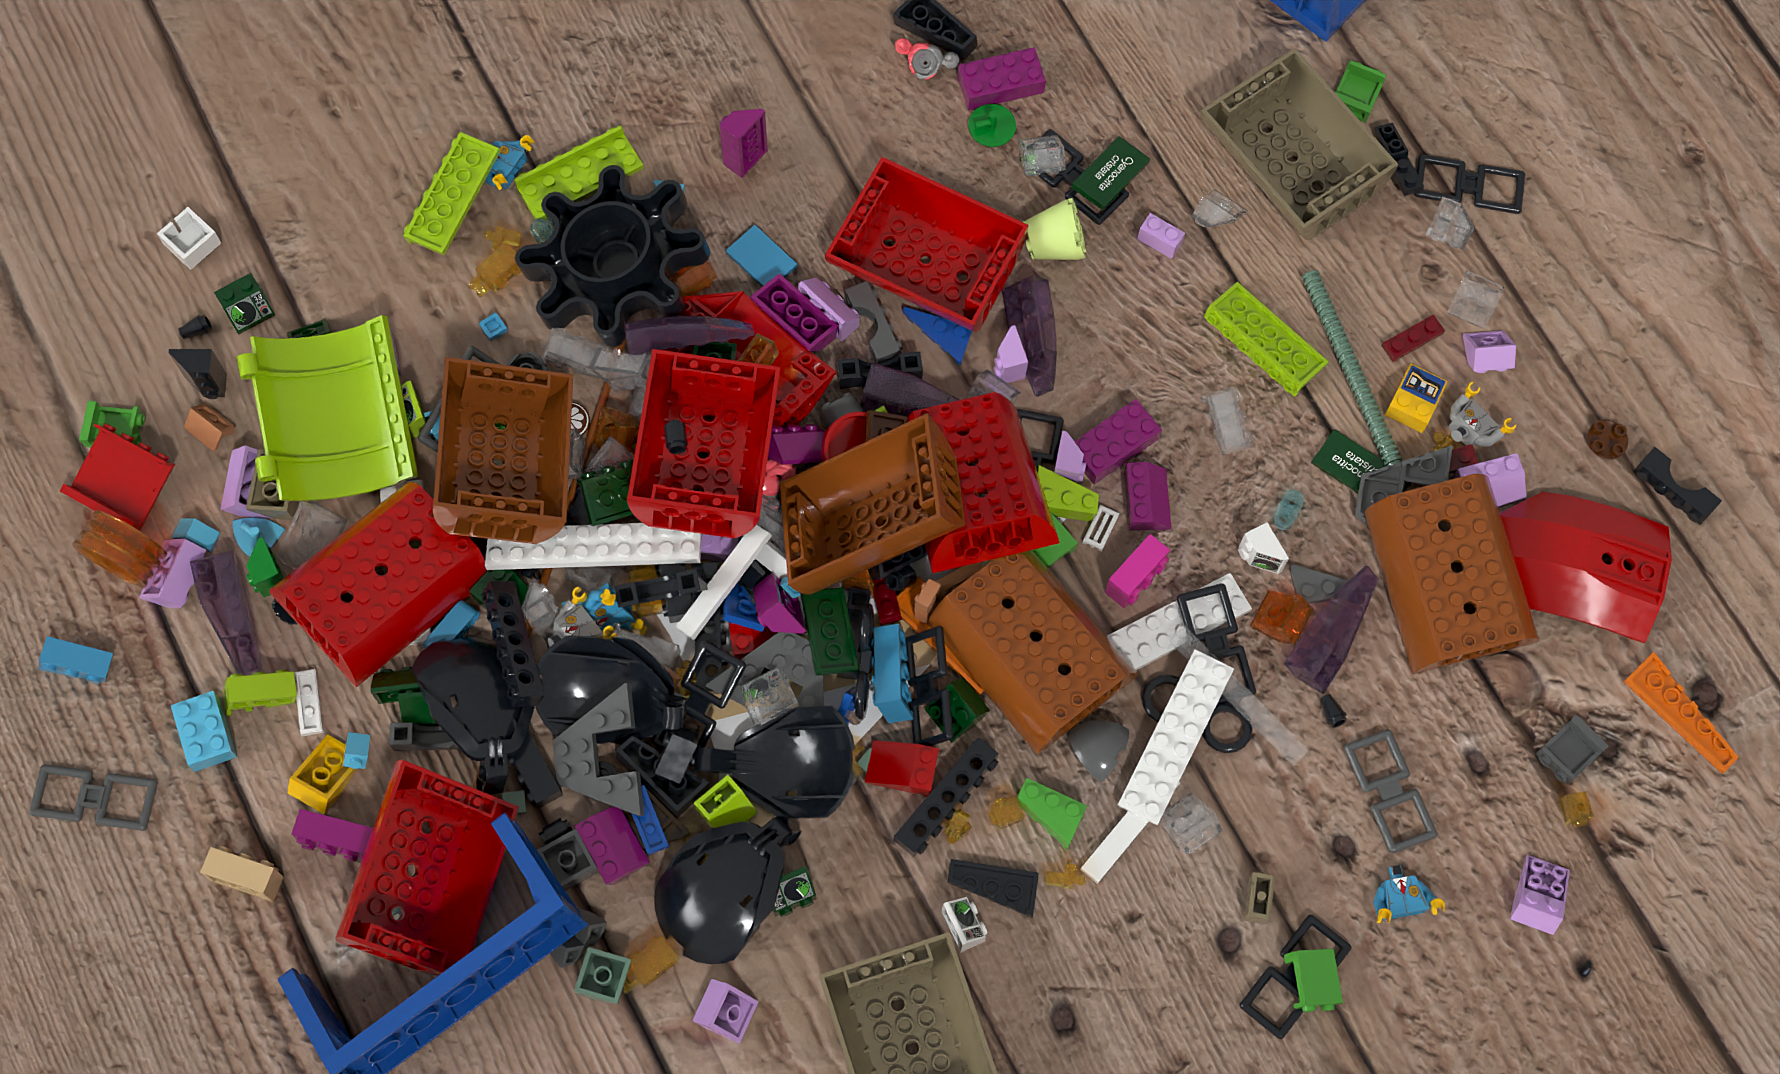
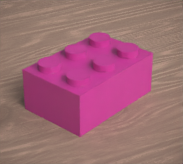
M1150 534L1109 578L1105 593L1122 608H1125L1128 604L1132 606L1139 598L1141 590H1147L1152 584L1154 576L1156 574L1159 576L1165 570L1166 564L1169 561L1168 554L1170 550Z

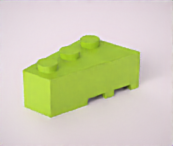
M1040 465L1037 466L1036 469L1049 510L1055 517L1088 522L1094 519L1098 514L1099 494Z
M285 669L265 674L262 671L247 676L232 674L226 677L223 688L226 716L232 715L233 710L245 708L246 712L253 711L254 706L266 705V708L295 703L297 697L294 671L288 672Z

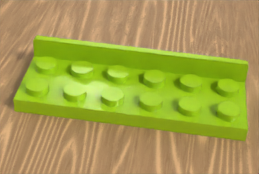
M620 125L610 128L606 133L595 136L582 145L573 147L571 151L563 155L555 156L553 160L547 163L539 164L535 169L527 173H521L514 181L516 189L536 222L539 223L547 219L542 210L541 203L543 198L549 193L560 192L570 200L580 202L597 192L600 172L607 166L617 165L629 177L644 169V165L624 135L623 128Z
M460 132L453 139L451 149L448 155L444 156L439 171L434 174L430 188L424 192L423 200L420 206L415 209L413 219L404 229L403 236L406 241L445 255L501 152L500 149Z
M1238 282L1210 304L1204 315V318L1217 328L1224 337L1234 343L1240 351L1250 357L1256 365L1260 366L1272 379L1276 380L1294 397L1329 363L1327 359Z

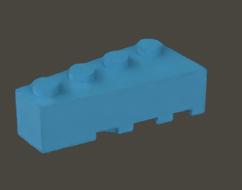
M899 623L874 628L872 647L874 649L872 664L875 668V674L872 675V682L875 687V693L872 695L873 704L878 707L889 724L913 720V712L908 708V702H912V698L906 683L910 678L907 665L904 663V661H908L905 633Z

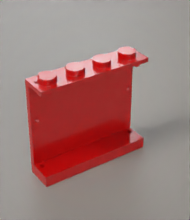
M95 423L94 427L100 429L99 434L72 485L63 484L60 492L131 531L140 532L175 464L168 461L169 456L161 452H157V454L152 452V447L142 442L137 444L133 442L134 437L124 432L122 434L115 432L116 427L104 423V425Z

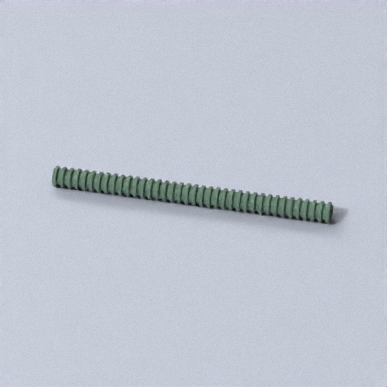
M1318 270L1309 271L1303 275L1302 280L1305 282V287H1308L1307 291L1310 293L1309 296L1312 298V303L1315 304L1314 307L1317 309L1316 312L1319 315V319L1322 320L1321 323L1324 326V330L1327 331L1326 334L1329 337V341L1332 342L1331 346L1335 348L1336 357L1340 359L1339 364L1342 365V370H1345L1344 375L1347 376L1346 380L1349 382V386L1352 387V393H1355L1354 397L1357 398V404H1360L1359 409L1362 410L1361 413L1364 415V420L1367 421L1366 425L1370 427L1369 431L1372 433V438H1375L1374 443L1378 444L1376 447L1380 450L1379 454L1383 456L1381 459L1385 461V466L1399 463L1402 461V457L1399 456L1400 452L1396 450L1397 446L1394 445V439H1391L1392 434L1388 433L1390 430L1386 427L1387 423L1384 422V417L1381 416V410H1378L1380 407L1376 404V399H1373L1372 389L1369 387V383L1366 382V376H1363L1364 372L1361 370V365H1358L1359 360L1356 359L1357 356L1354 354V349L1351 348L1352 345L1349 342V338L1346 337L1347 333L1344 331V327L1341 326L1342 322L1336 314L1337 311L1334 309V304L1331 303L1332 300L1329 298L1330 295L1326 287H1324L1325 284L1322 281V277L1319 276ZM1404 482L1403 490L1410 487L1412 483Z

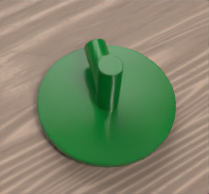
M986 104L980 106L971 114L968 128L972 138L979 144L986 147H999L1008 143L1013 138L1016 131V121L1013 114L1007 108L997 104Z

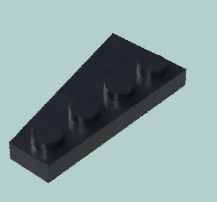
M951 859L947 883L1033 918L1039 873Z

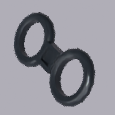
M870 603L864 605L860 623V651L862 656L861 669L858 673L855 691V716L858 721H862L866 717L869 698V674L872 671L873 652L871 647L874 630V610Z
M1169 674L1159 675L1151 679L1143 689L1141 697L1143 708L1147 715L1156 722H1159L1162 714L1153 707L1151 693L1155 687L1161 684L1177 686L1180 680L1177 676ZM1230 703L1217 704L1202 736L1206 743L1215 751L1222 753L1237 752L1244 748L1251 739L1253 731L1251 719L1246 711L1237 705ZM1228 712L1237 716L1243 725L1242 737L1231 744L1221 743L1216 740L1210 730V723L1215 715Z

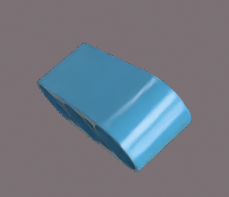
M463 599L460 600L423 643V648L425 649L443 638L447 641L463 638L478 620L480 612Z

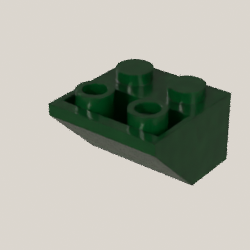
M964 677L949 683L945 688L950 693L954 735L953 739L949 740L951 743L977 725L990 712V709ZM940 699L931 702L924 710L944 733L942 702Z
M406 690L404 693L398 694L402 723L439 726L431 718L428 704L424 701L421 692Z

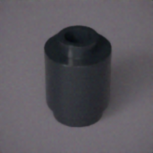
M679 420L669 421L664 426L666 448L672 454L683 453L688 445L686 425Z
M907 565L886 576L885 583L890 590L900 591L914 585L917 575L915 570Z
M558 818L543 827V831L538 834L544 845H547L572 831V828L567 819L562 821L561 818Z

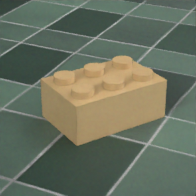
M219 846L218 849L210 847L200 871L201 874L212 882L274 902L284 878L278 872L279 869L274 867V864L264 860L258 863L249 855L240 853L238 856L232 853V850Z

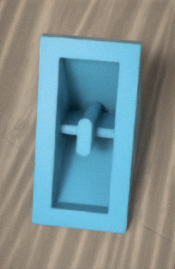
M195 518L180 519L171 538L186 539L206 549V551L212 552L220 532Z

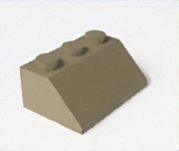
M258 449L256 458L265 456V450ZM255 463L246 510L273 519L295 520L299 501L279 500L276 480L259 481Z

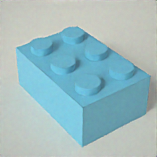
M214 691L170 705L187 764L194 772L237 757L220 697Z

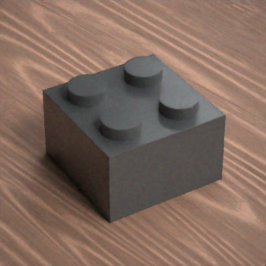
M577 829L537 849L565 891L599 873Z

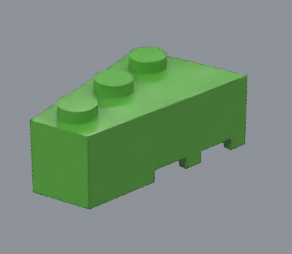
M1026 778L1016 800V804L1035 822H1038L1050 836H1053L1062 844L1064 849H1068L1087 805Z

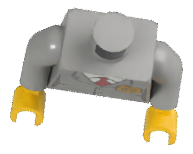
M1471 382L1465 389L1466 393L1464 395L1461 394L1451 406L1450 419L1452 422L1448 427L1452 431L1451 436L1453 440L1457 442L1462 441L1466 446L1472 444L1473 446L1490 447L1503 438V434L1513 433L1516 425L1508 427L1507 424L1511 422L1512 418H1507L1504 421L1503 427L1499 429L1500 426L1473 399L1469 400L1470 397L1475 396L1480 391V387L1476 391H1472L1470 386L1474 382Z
M576 587L572 592L574 598L566 602L554 620L553 636L548 638V645L551 647L554 643L568 635L608 636L614 631V628L607 626L602 632L583 606H577L578 602H584L587 599V594L584 592L581 597H577L581 588ZM613 633L612 635H610V636L618 637V635H617L616 633Z

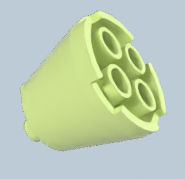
M1073 198L1063 200L1023 221L1029 225L1026 245L1032 259L1080 260L1086 258L1084 254L1086 247L1078 215H1076L1078 212Z

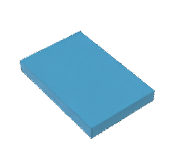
M756 225L751 227L725 250L726 254L761 287L779 273L786 278L797 268V263Z

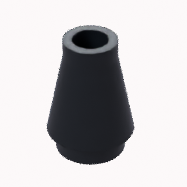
M198 314L184 326L178 328L181 337L186 339L207 334L212 329V326L205 314L201 316Z
M1331 694L1325 695L1320 699L1327 724L1332 728H1336L1347 721L1346 712L1333 699Z

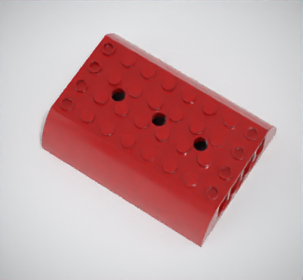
M881 157L828 248L825 260L831 265L964 328L978 332L1018 261L1029 225ZM891 239L895 244L888 247L884 244V241ZM927 256L931 259V262L924 264L920 259ZM963 273L968 278L965 281H960L956 276Z
M652 349L627 497L629 509L637 519L648 527L728 538L740 537L757 525L760 517L780 367ZM705 415H712L715 419L708 422L703 417ZM671 420H679L686 425L688 445L686 451L680 454H672L666 448L664 426ZM703 451L707 452L709 456L702 459L697 454Z
M992 392L915 410L908 416L909 422L928 413L944 434L957 459L966 525L924 544L932 573L1060 543L1020 416L1015 406L1007 398L997 392ZM969 463H977L975 466H968ZM981 493L987 494L985 497H977Z
M408 482L274 585L269 593L353 685L358 687L447 615L460 600L468 598L471 595L469 592L471 588L488 570H486L485 560L475 543L468 536L448 534L444 531L433 516V498L419 484ZM417 539L422 545L415 549L410 547L409 542ZM378 566H384L388 572L385 575H378L375 569ZM344 593H350L354 598L351 602L346 603L341 600V596Z
M397 761L335 940L341 944L420 972L437 976L442 974L472 952L506 846L491 822L503 813L508 814L510 819L514 821L519 806L408 761ZM424 821H427L430 825V830L426 834L421 829ZM410 864L415 866V874L412 877L407 873V867ZM396 907L401 911V916L397 920L392 916V912Z

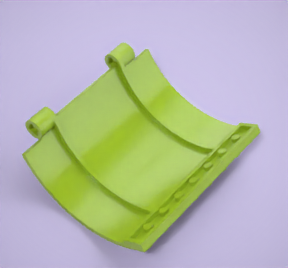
M381 315L366 321L363 325L318 336L280 339L250 337L253 353L238 355L237 363L240 378L244 380L252 379L265 448L266 455L255 459L258 480L261 482L276 480L279 500L317 501L343 498L381 490L418 477L387 316Z

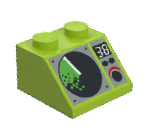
M407 381L401 386L410 437L413 439L418 437L426 420L411 381Z

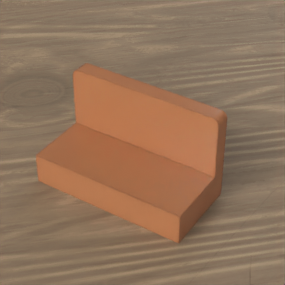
M206 403L192 407L184 424V429L212 451L217 450L221 439L233 434L236 428Z

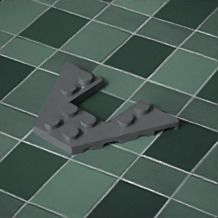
M1453 446L1361 474L1354 517L1368 526L1364 514L1365 510L1390 495L1402 493L1404 482L1429 486L1448 481Z
M778 632L741 659L746 663V668L730 698L731 700L745 706L746 700L743 686L759 678L765 667L771 671L778 668L779 675L803 687L793 708L824 706L823 675H815L809 640L795 633ZM731 666L707 683L706 687L722 695L736 667ZM792 730V731H794V732L800 734L799 730Z
M624 683L553 740L556 780L560 786L637 816H644L640 771L600 777L596 734L635 727L630 683Z

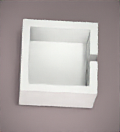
M187 207L174 218L181 230L180 233H178L174 224L170 222L157 235L163 245L191 270L217 248L221 241L216 232Z

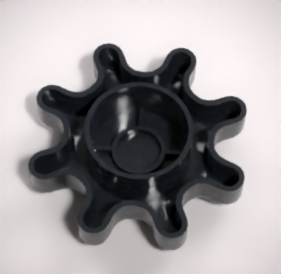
M610 165L600 172L598 190L593 197L586 201L574 202L560 192L549 193L543 198L541 207L548 221L554 227V231L545 242L526 245L520 248L515 255V262L524 277L529 281L552 282L550 289L539 299L536 305V311L548 329L561 331L579 316H593L594 329L603 344L608 347H618L626 339L629 319L639 311L652 309L668 320H676L685 312V301L679 289L672 283V279L682 268L699 266L707 262L710 257V247L700 230L696 228H673L674 223L686 211L688 204L681 185L677 181L666 180L646 195L631 194V184L624 170L617 165Z

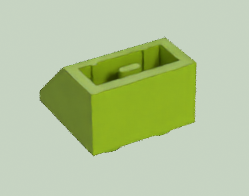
M726 775L694 802L695 809L712 829L732 823L748 822L757 814V811L746 795L729 775Z

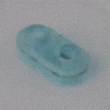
M535 219L530 226V232L538 244L548 240L554 231L551 225L543 219Z
M1288 490L1283 495L1273 517V522L1277 528L1288 530L1293 526L1304 502L1303 495L1299 491ZM1293 500L1295 505H1291L1288 501ZM1280 518H1285L1287 522H1282Z

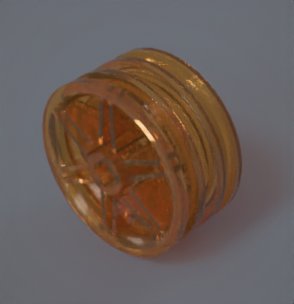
M95 510L92 514L94 520L89 519L86 523L90 531L81 530L78 534L81 540L75 539L72 545L86 558L111 574L135 586L146 588L148 585L146 578L152 579L154 576V572L150 567L159 568L161 565L159 558L165 559L167 552L154 540L131 525L110 514Z

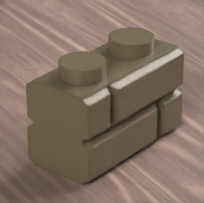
M1253 872L1250 875L1246 900L1247 910L1245 911L1244 921L1267 924L1270 921L1275 876Z

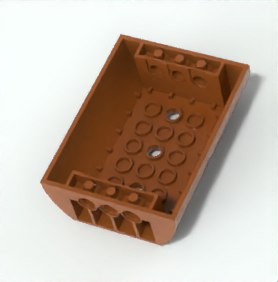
M445 357L433 499V516L444 531L454 535L538 544L546 541L561 531L567 517L573 374ZM502 423L506 428L498 429L495 424ZM499 459L503 462V465L497 466L492 461Z
M928 413L780 482L788 585L806 595L814 594L966 525L956 456L944 434Z
M1471 474L1390 495L1365 510L1364 514L1412 674L1540 641L1487 475ZM1441 521L1448 522L1450 530L1446 532L1441 531L1438 523ZM1453 562L1461 563L1463 566L1462 572H1453L1451 564ZM1466 603H1471L1475 606L1476 611L1474 614H1467L1464 611L1463 607Z
M1033 550L993 559L946 595L928 620V625L931 628L936 626L943 627L945 645L1037 755L1138 677L1137 671ZM1004 599H1011L1014 602V606L1007 609L1003 607L1002 601ZM1032 632H1039L1042 635V639L1034 642L1031 640L1030 634ZM1067 665L1070 668V673L1062 675L1059 673L1058 667Z

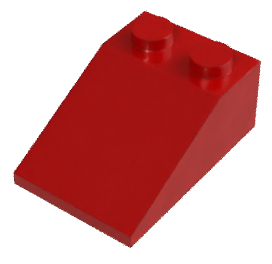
M729 622L733 656L741 660L778 632H772L767 626L761 632Z
M873 740L864 783L923 796L930 794L939 748L912 743Z

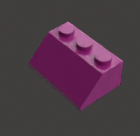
M805 424V427L788 425V428L772 426L768 458L782 465L822 462L821 444L826 431L819 429L818 425Z
M1149 462L1126 463L1124 478L1129 531L1171 529L1166 469Z
M772 572L753 587L755 595L753 598L756 602L755 609L758 612L757 619L763 627L767 626L772 632L803 634L806 632L800 601L796 597L792 598L780 586L781 580Z
M613 806L592 815L575 826L606 885H614L651 863L622 809Z

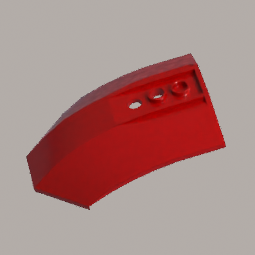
M744 291L686 296L684 298L685 312L681 317L676 320L662 318L657 323V350L693 354L696 337L737 344L735 361L780 367L772 426L788 428V425H798L813 410L836 375V371L790 336L762 311ZM705 415L703 417L708 422L715 419L712 415Z
M1541 492L1500 513L1531 610L1583 622L1643 644L1646 643L1665 597L1672 555L1669 526L1598 502L1549 492ZM1604 553L1610 555L1612 559L1610 565L1603 562L1602 555ZM1624 561H1628L1631 565L1630 571L1625 569Z

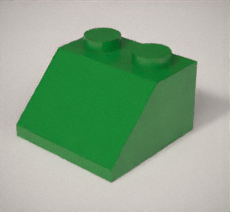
M263 537L258 538L246 565L249 572L246 574V577L255 592H260L265 598L271 595L269 593L270 589L284 579L271 548Z

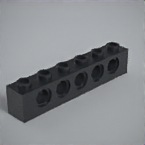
M718 562L691 564L692 570L704 569L706 582L711 581L720 569ZM702 591L693 593V603ZM721 605L695 638V653L700 643L704 640L722 650L723 645L727 644L726 632H722V624L726 623V621L723 620ZM708 624L716 625L713 633L705 632V627ZM705 653L696 670V685L712 694H719L706 687V684L723 673L724 666H727L728 663L715 655ZM715 666L718 668L717 674L712 677L708 676L707 669Z
M490 581L482 592V600L486 605L487 619L491 624L492 639L496 643L497 658L501 662L502 677L507 685V696L511 701L512 707L537 706L545 694L514 581Z
M978 737L894 835L893 841L911 856L915 857L917 853L921 855L929 846L927 841L932 836L936 838L942 831L943 827L941 825L944 821H950L957 813L955 808L960 803L964 805L970 798L971 794L969 792L973 787L978 788L985 779L983 775L988 770L990 772L993 771L999 763L997 761L999 753ZM977 761L982 767L975 770L971 768L970 763ZM962 777L968 781V784L959 786L956 780ZM950 794L954 800L946 803L943 801L942 796ZM935 810L940 814V817L938 819H931L928 813ZM922 827L926 833L923 836H917L914 833V829Z

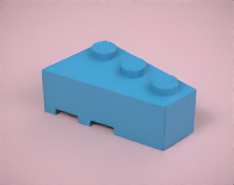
M47 636L39 659V670L62 674L72 678H84L91 683L99 684L106 681L113 653Z

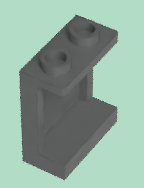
M1576 715L1536 755L1544 766L1549 767L1554 772L1555 777L1560 782L1569 785L1609 745Z

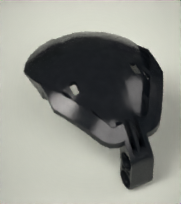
M465 635L466 638L447 641L443 638L438 640L418 655L412 667L423 699L428 704L431 718L452 739L466 757L474 761H480L476 778V789L489 795L503 793L508 778L507 757L514 755L521 748L535 706L512 707L511 701L507 696V685L502 677L501 662L497 658L495 641ZM450 697H456L458 706L452 707Z
M568 635L549 647L537 664L539 675H543L542 687L545 696L535 708L544 725L556 736L563 733L624 683L631 684L635 727L596 734L597 744L610 742L622 745L631 736L643 740L666 729H681L685 723L687 698L674 691V683L669 672L652 654L634 640L614 636ZM618 661H620V662H629V664H622V663H619Z
M833 706L783 708L742 733L735 741L734 750L696 748L694 770L733 774L732 780L739 786L746 797L775 816H785L787 819L827 818L841 805L851 786L854 772H852V750L855 749L853 735L846 720ZM799 730L800 736H791L790 731ZM797 791L798 793L797 796H788V792Z
M776 816L762 827L753 822L744 821L720 826L693 835L675 854L656 884L654 896L655 912L659 927L666 940L671 935L685 948L683 956L695 962L712 965L735 960L759 930L761 923L774 910L786 861L785 852L782 847L794 843L802 831L785 816ZM708 855V858L700 865L702 860ZM748 895L753 897L745 907L741 904Z

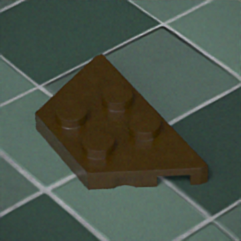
M646 788L667 843L689 836L690 832ZM623 810L642 848L646 850L632 814Z

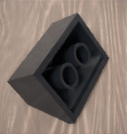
M169 349L168 353L183 376L203 397L208 399L225 397L227 373L212 349Z

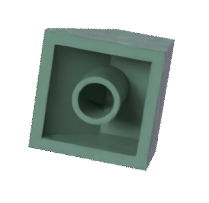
M588 947L574 992L579 996L596 1001L618 1004L632 960Z

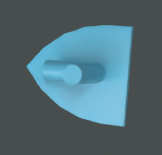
M252 517L232 521L236 541L242 551L249 557L258 538L263 537L268 546L272 548L285 531L278 524L263 518Z

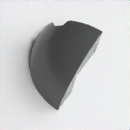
M1110 721L1085 722L1067 732L1069 742L1076 756L1084 767L1100 782L1116 767L1118 761L1115 758H1117L1120 751L1126 749L1129 739V729Z
M578 908L589 925L551 952L553 959L560 968L577 962L583 958L582 952L590 944L596 945L607 924L604 919L594 913Z

